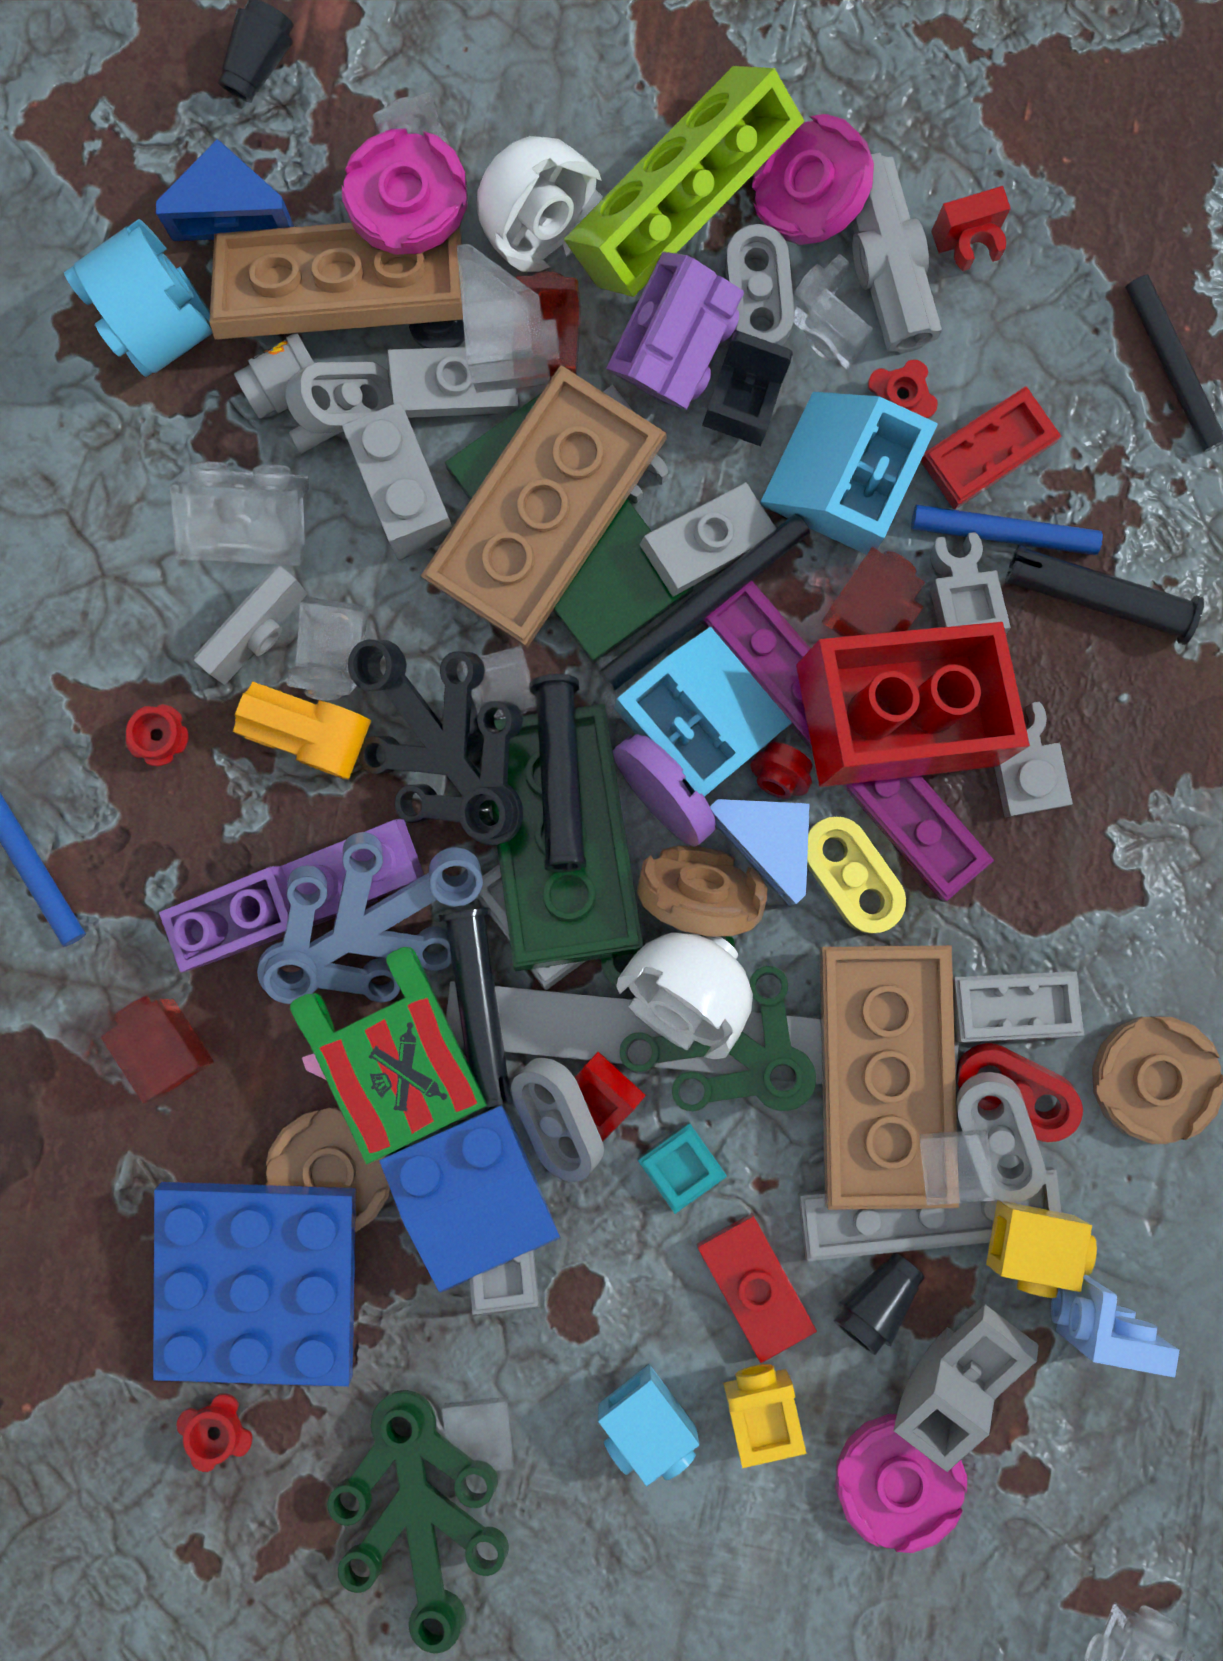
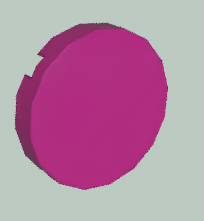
M827 114L809 116L813 121L803 123L753 174L752 188L756 191L755 200L757 206L755 204L754 206L757 215L767 226L777 230L784 237L785 241L798 245L823 242L843 231L864 207L872 189L874 162L867 142L845 119Z
M406 128L390 129L367 139L351 155L345 168L347 175L344 180V188L342 186V201L355 232L372 247L395 255L420 254L443 244L459 228L468 206L466 175L455 150L437 135L423 131L424 136L416 133L408 134Z
M887 1414L865 1422L846 1440L836 1462L835 1490L847 1521L865 1541L877 1547L880 1545L885 1548L895 1549L896 1552L915 1553L938 1544L956 1527L963 1512L961 1506L964 1502L965 1492L967 1494V1474L962 1460L946 1472L895 1433L893 1430L897 1414Z

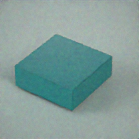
M689 1121L637 1158L674 1214L727 1177Z

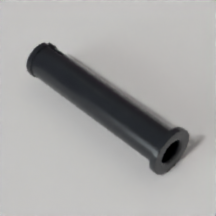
M1018 545L1009 565V568L1012 570L1007 572L1005 584L1023 587L1177 636V642L1181 645L1188 644L1193 637L1204 608L1203 597L1196 595L1191 600L1042 554L1027 549L1022 545Z
M548 674L532 679L529 683L530 693L536 696L546 856L544 867L545 870L550 872H574L587 867L586 858L584 857L574 694L580 690L579 680L567 674Z
M490 908L438 915L439 922L446 921L466 1061L487 1103V1106L483 1108L513 1102L509 1087L484 915L490 914Z

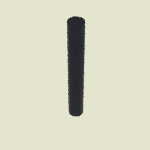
M1148 274L1140 276L1127 284L1125 288L1203 452L1210 451L1223 444V430Z

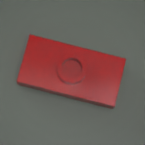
M1025 386L927 450L920 462L949 504L956 510L1056 444L1062 436L1030 390Z
M753 1213L696 1244L760 1363L765 1362L817 1332Z

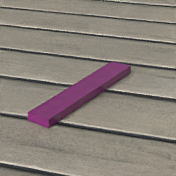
M751 581L702 620L701 623L706 629L711 627L789 718L792 722L790 726L812 750L796 664L811 648ZM922 776L842 785L942 902L948 901L994 861Z

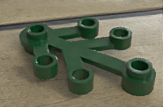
M719 936L729 942L736 950L732 936ZM616 957L602 958L601 966L603 973L616 986L618 977L621 975L615 967ZM773 966L761 967L752 974L749 981L753 993L752 998L761 1005L765 1048L744 1032H741L740 1037L728 1054L749 1070L706 1078L702 1074L693 1071L679 1075L672 1086V1097L680 1108L694 1112L703 1109L709 1102L757 1096L765 1106L773 1110L791 1111L801 1107L810 1099L816 1086V1072L809 1057L804 1052L791 1046L784 999L788 992V981L780 969ZM764 975H773L781 983V991L774 998H764L756 990L758 979ZM636 1032L628 1035L622 1041L619 1053L622 1063L628 1069L635 1072H647L657 1063L704 1057L711 1046L694 1041L687 1051L663 1036L652 1038L646 1033ZM638 1040L648 1042L652 1049L651 1058L643 1065L633 1064L628 1057L630 1045ZM781 1065L789 1066L796 1074L795 1085L787 1091L776 1089L770 1080L772 1071ZM689 1079L700 1081L705 1091L702 1100L693 1105L685 1103L680 1096L681 1085Z
M399 1390L385 1396L374 1409L371 1417V1432L375 1440L374 1445L351 1478L341 1481L328 1498V1512L336 1523L344 1526L356 1524L371 1506L372 1495L370 1491L395 1460L400 1489L363 1542L350 1548L342 1558L338 1566V1578L342 1586L350 1592L361 1593L371 1588L381 1573L383 1557L406 1526L418 1602L409 1618V1632L414 1643L422 1650L429 1653H442L449 1650L458 1640L465 1625L466 1612L459 1597L444 1589L434 1525L466 1550L465 1558L469 1568L481 1576L493 1575L501 1569L508 1555L509 1544L506 1536L499 1529L484 1527L430 1485L426 1478L424 1459L455 1480L454 1490L456 1497L463 1505L469 1508H480L490 1501L498 1485L495 1469L485 1461H474L436 1431V1415L427 1399L413 1391ZM394 1417H404L410 1422L412 1426V1434L410 1436H401L395 1432L392 1425ZM472 1474L479 1475L486 1482L487 1491L481 1494L472 1492L466 1484V1477ZM341 1493H352L358 1499L359 1510L350 1511L346 1509L340 1500ZM480 1542L492 1544L497 1550L498 1557L494 1560L482 1558L478 1554L477 1544ZM359 1559L364 1561L369 1567L370 1575L367 1577L356 1575L352 1571L351 1560ZM428 1618L438 1620L443 1625L444 1634L436 1635L431 1633L424 1626V1620Z

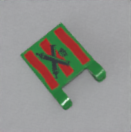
M411 947L399 948L391 952L386 958L387 965L405 998L335 1032L328 1009L318 993L305 994L293 1000L290 1004L292 1015L312 1048L366 1165L487 1106L430 986L419 957Z

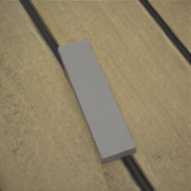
M1045 1167V1181L1038 1193L1030 1199L1017 1202L1016 1204L1061 1212L1057 1171L1052 1167ZM978 1174L958 1176L959 1208L828 1210L825 1207V1190L798 1193L805 1258L807 1261L989 1243L997 1199L985 1191Z

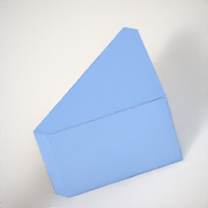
M716 800L710 806L715 817L716 827L789 906L797 904L806 896L809 804Z

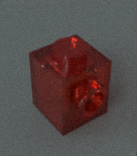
M872 547L828 610L822 623L842 637L908 631L924 607L914 599L926 582L915 576L916 568L903 556L889 550L881 553Z
M148 996L137 999L113 1016L118 1025L101 1036L104 1044L142 1103L162 1098L214 1063V1060L174 999H160L151 1002Z

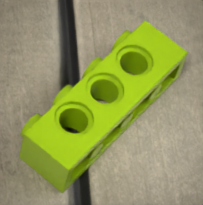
M732 66L563 239L598 288L634 297L648 283L662 252L677 253L805 122L775 68Z

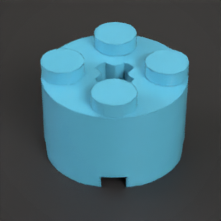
M138 219L75 262L74 266L64 272V275L79 298L87 305L93 303L103 318L96 322L95 326L107 345L119 357L126 353L138 371L147 377L152 373L160 371L213 332L209 323L210 311L182 268L176 269L168 257L163 254L167 248L143 221Z

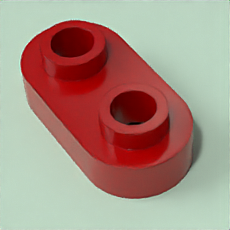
M993 1043L976 1045L967 1050L960 1058L956 1071L959 1090L969 1078L977 1075L982 1067L988 1065L997 1067L1000 1070L999 1074L1010 1078L1018 1086L1037 1140L1042 1142L1061 1141L1072 1135L1079 1127L1083 1116V1105L1074 1086L1063 1076L1001 1045ZM1053 1095L1057 1098L1056 1105L1049 1111H1039L1035 1108V1103L1039 1097ZM986 1096L979 1101L978 1106L984 1110H994L1001 1104V1100L996 1096Z

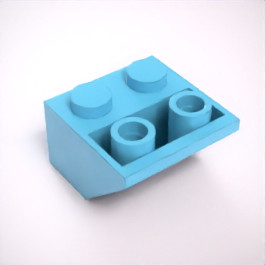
M812 392L760 504L762 507L788 519L797 514L810 529L872 557L886 536L938 423L880 396Z
M711 627L663 659L620 695L614 707L635 734L650 738L683 769L682 773L686 776L682 782L692 795L697 791L699 795L702 793L704 797L792 723Z

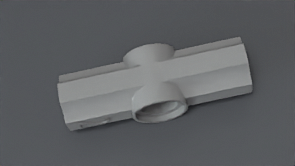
M881 153L871 154L874 162L872 189L862 211L851 222L854 231L852 239L853 261L860 285L864 290L870 289L887 352L897 351L901 354L920 349L927 343L937 340L942 332V328L926 275L929 267V253L923 227L918 219H910L893 157H885Z

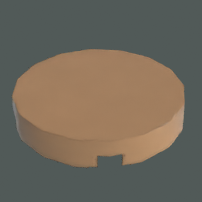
M673 846L661 850L660 858L653 860L650 855L643 861L637 895L643 907L658 920L681 931L708 937L735 936L752 930L762 920L767 901V886L758 872L752 867L748 866L746 873L734 867L735 858L725 852L701 846Z
M1168 1016L1138 1017L1117 1026L1100 1045L1092 1067L1093 1093L1103 1115L1122 1133L1150 1144L1175 1143L1181 1139L1187 1140L1200 1134L1218 1114L1223 1100V1075L1221 1074V1066L1217 1059L1220 1056L1213 1042L1194 1025Z
M329 1107L310 1111L284 1127L270 1147L266 1162L268 1181L266 1185L356 1188L355 1232H357L378 1216L391 1196V1190L379 1160L392 1155V1153L366 1165L340 1108Z

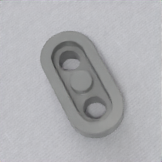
M761 224L749 225L737 231L731 238L725 260L726 280L744 291L737 307L739 321L734 332L741 331L783 346L789 338L794 322L788 246L784 237L774 228ZM751 258H758L765 263L766 268L762 271H752L746 266L745 262ZM756 317H764L769 320L772 327L767 331H758L752 327L750 321Z
M374 362L313 363L292 375L288 380L286 386L288 408L294 419L310 432L320 434L344 432L343 424L391 406L388 370Z
M536 1058L530 1061L513 1079L511 1084L513 1102L543 1166L554 1176L564 1181H582L589 1176L603 1157L604 1146L572 1073L565 1066L552 1059Z
M986 1072L969 1078L960 1088L956 1104L959 1122L981 1185L989 1195L1003 1202L1017 1203L1028 1200L1037 1194L1043 1186L1046 1169L1021 1091L1010 1078L999 1073ZM986 1096H996L1001 1100V1104L994 1110H984L978 1106L979 1101ZM1006 1155H1016L1021 1158L1020 1163L1013 1168H1005L998 1164L999 1160Z

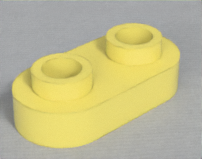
M829 817L810 828L808 831L807 868L845 922L853 929L868 934L884 932L894 927L900 921L905 911V892L899 880L862 828L854 821L844 817ZM827 839H836L842 843L844 855L839 862L829 861L824 856L822 848ZM865 890L876 892L880 898V908L874 914H868L860 907L859 899Z

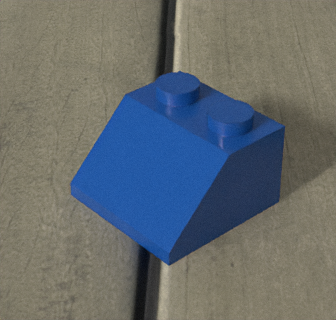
M502 1105L379 1160L402 1221L440 1293L460 1285L480 1273L484 1274L512 1261L522 1254L534 1251L561 1238L513 1122Z

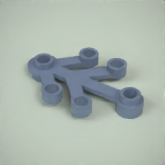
M359 832L349 836L344 842L342 849L343 866L346 873L333 930L310 943L315 909L320 908L327 899V878L323 871L314 866L306 865L296 868L290 873L287 881V898L291 905L284 939L282 942L268 947L261 955L257 971L260 985L271 998L285 1004H291L293 1000L305 994H311L317 988L363 994L372 1001L387 1002L394 999L400 992V988L386 962V958L391 952L402 947H411L416 951L423 968L431 971L447 968L452 963L446 929L438 926L428 927L422 930L418 936L385 930L436 900L455 907L466 905L476 899L483 886L481 866L477 857L463 848H447L439 852L431 860L429 873L366 909L373 875L381 869L383 864L382 844L376 836L366 832ZM359 849H367L374 853V856L368 861H357L351 857V854ZM451 866H463L466 868L458 876H449L443 872V870ZM310 882L319 889L312 894H303L296 887L299 884ZM435 943L446 947L437 954H431L424 950L428 945ZM347 953L381 957L371 960L363 969L331 963ZM295 965L301 967V969L296 972H286L280 967ZM379 975H385L392 979L385 985H376L371 982L372 978Z

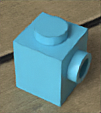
M650 1364L598 1403V1422L609 1435L604 1441V1445L615 1464L625 1475L635 1470L647 1487L660 1476L664 1480L676 1477L694 1460L696 1454L693 1450L700 1445L697 1427Z

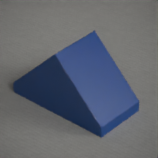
M218 139L156 201V215L172 241L214 240V234L294 227L282 196Z

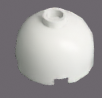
M529 136L513 142L497 154L489 164L477 191V212L486 237L494 249L510 265L522 272H540L549 268L550 266L543 259L562 244L566 257L569 256L572 251L563 239L603 199V196L595 189L596 179L601 180L599 171L581 154L559 139Z
M687 932L662 935L646 943L633 956L618 977L616 985L620 994L629 987L635 998L628 1007L655 1032L687 1051L694 1041L711 1046L704 1056L710 1059L726 1058L740 1037L752 1008L753 993L745 970L736 960L738 953L729 942L719 936L702 937Z

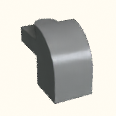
M985 1304L956 1332L947 1327L925 1352L904 1389L893 1431L948 1472L989 1436L994 1400L1037 1362L1039 1345Z

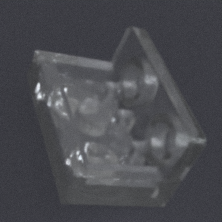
M206 461L191 464L190 470H185L170 485L176 559L299 566L304 561L303 497L309 490L308 476L291 475V468L283 465H261L254 467L253 473L231 472L225 463Z

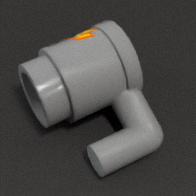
M293 333L286 337V340L249 359L250 365L235 372L234 375L259 418H262L275 410L279 414L288 409L286 402L288 380L298 371L313 364L314 361L298 333ZM301 425L289 431L293 442L301 454L339 434L313 433Z

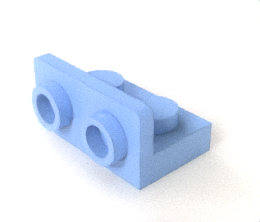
M1087 1275L1083 1277L1081 1292L1058 1288L1057 1298H1052L1051 1318L1053 1323L1057 1324L1056 1332L1092 1362L1175 1378L1179 1349L1157 1335L1158 1327L1156 1325L1135 1319V1311L1117 1306V1295Z

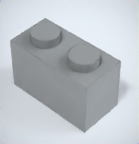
M402 402L343 424L342 428L388 541L398 560L441 544L452 529V525Z

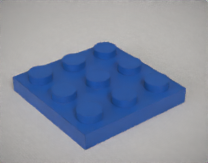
M161 1182L154 1190L153 1380L349 1387L353 1376L356 1188Z

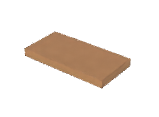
M352 223L214 234L209 323L215 340L466 319L461 223L459 228L443 244L420 254L399 255L372 247L355 232Z
M560 365L436 551L421 577L528 648L666 441V432Z
M952 945L820 947L825 1207L828 1210L959 1208Z

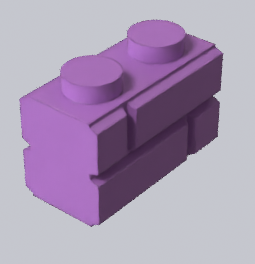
M662 252L606 369L657 400L687 410L691 400L697 399L709 383L711 370L708 365L719 343L726 341L737 327L739 321L737 307L744 291L725 278L716 275L714 271L692 257Z

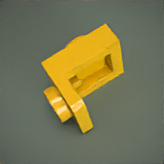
M770 1364L750 1366L738 1371L735 1374L736 1380L723 1383L742 1468L807 1454L794 1400L796 1396L793 1383L787 1369L775 1371L774 1366Z

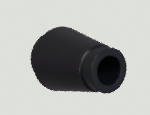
M248 0L244 9H236L222 74L218 84L235 97L252 103L256 92H259L293 45V41L289 37L294 27L293 22L278 9L261 0Z
M893 1253L887 1262L880 1265L838 1303L842 1310L833 1320L834 1323L861 1347L876 1355L884 1344L891 1347L919 1290L918 1287L925 1279V1276L908 1260L897 1253Z

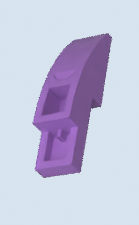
M395 819L365 831L380 840L383 850V864L381 869L373 875L366 906L377 902L378 898L396 892L424 876L404 819ZM346 840L285 865L268 867L159 912L180 973L283 938L291 905L287 898V881L290 873L300 866L309 865L317 867L323 871L327 878V899L320 908L315 909L313 926L336 918L346 873L343 866L342 852L343 844ZM359 849L351 854V857L357 861H368L374 856V853L367 849ZM310 882L299 884L296 887L303 894H312L319 889Z

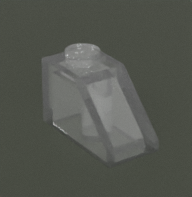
M457 245L467 365L476 393L547 385L551 380L549 360L560 359L556 319L544 320L539 295L472 245Z

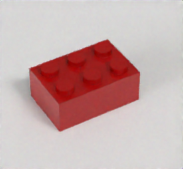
M1003 622L819 639L796 664L819 787L998 767L1030 746Z

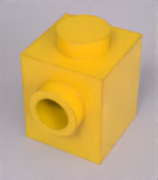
M997 1200L986 1265L1001 1277L1018 1280L1017 1289L1029 1294L1057 1298L1058 1288L1081 1292L1083 1277L1092 1273L1097 1255L1096 1239L1091 1235L1092 1225L1075 1215Z

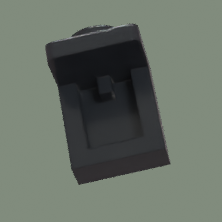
M741 331L734 332L702 426L761 447L781 385L792 360V350Z

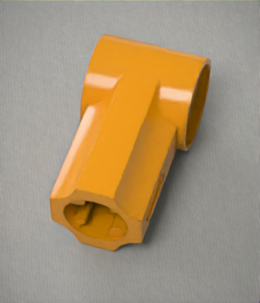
M252 681L248 690L243 693L237 707L233 732L253 742L297 756L296 761L349 780L371 720L351 710L325 701L318 700L316 705Z

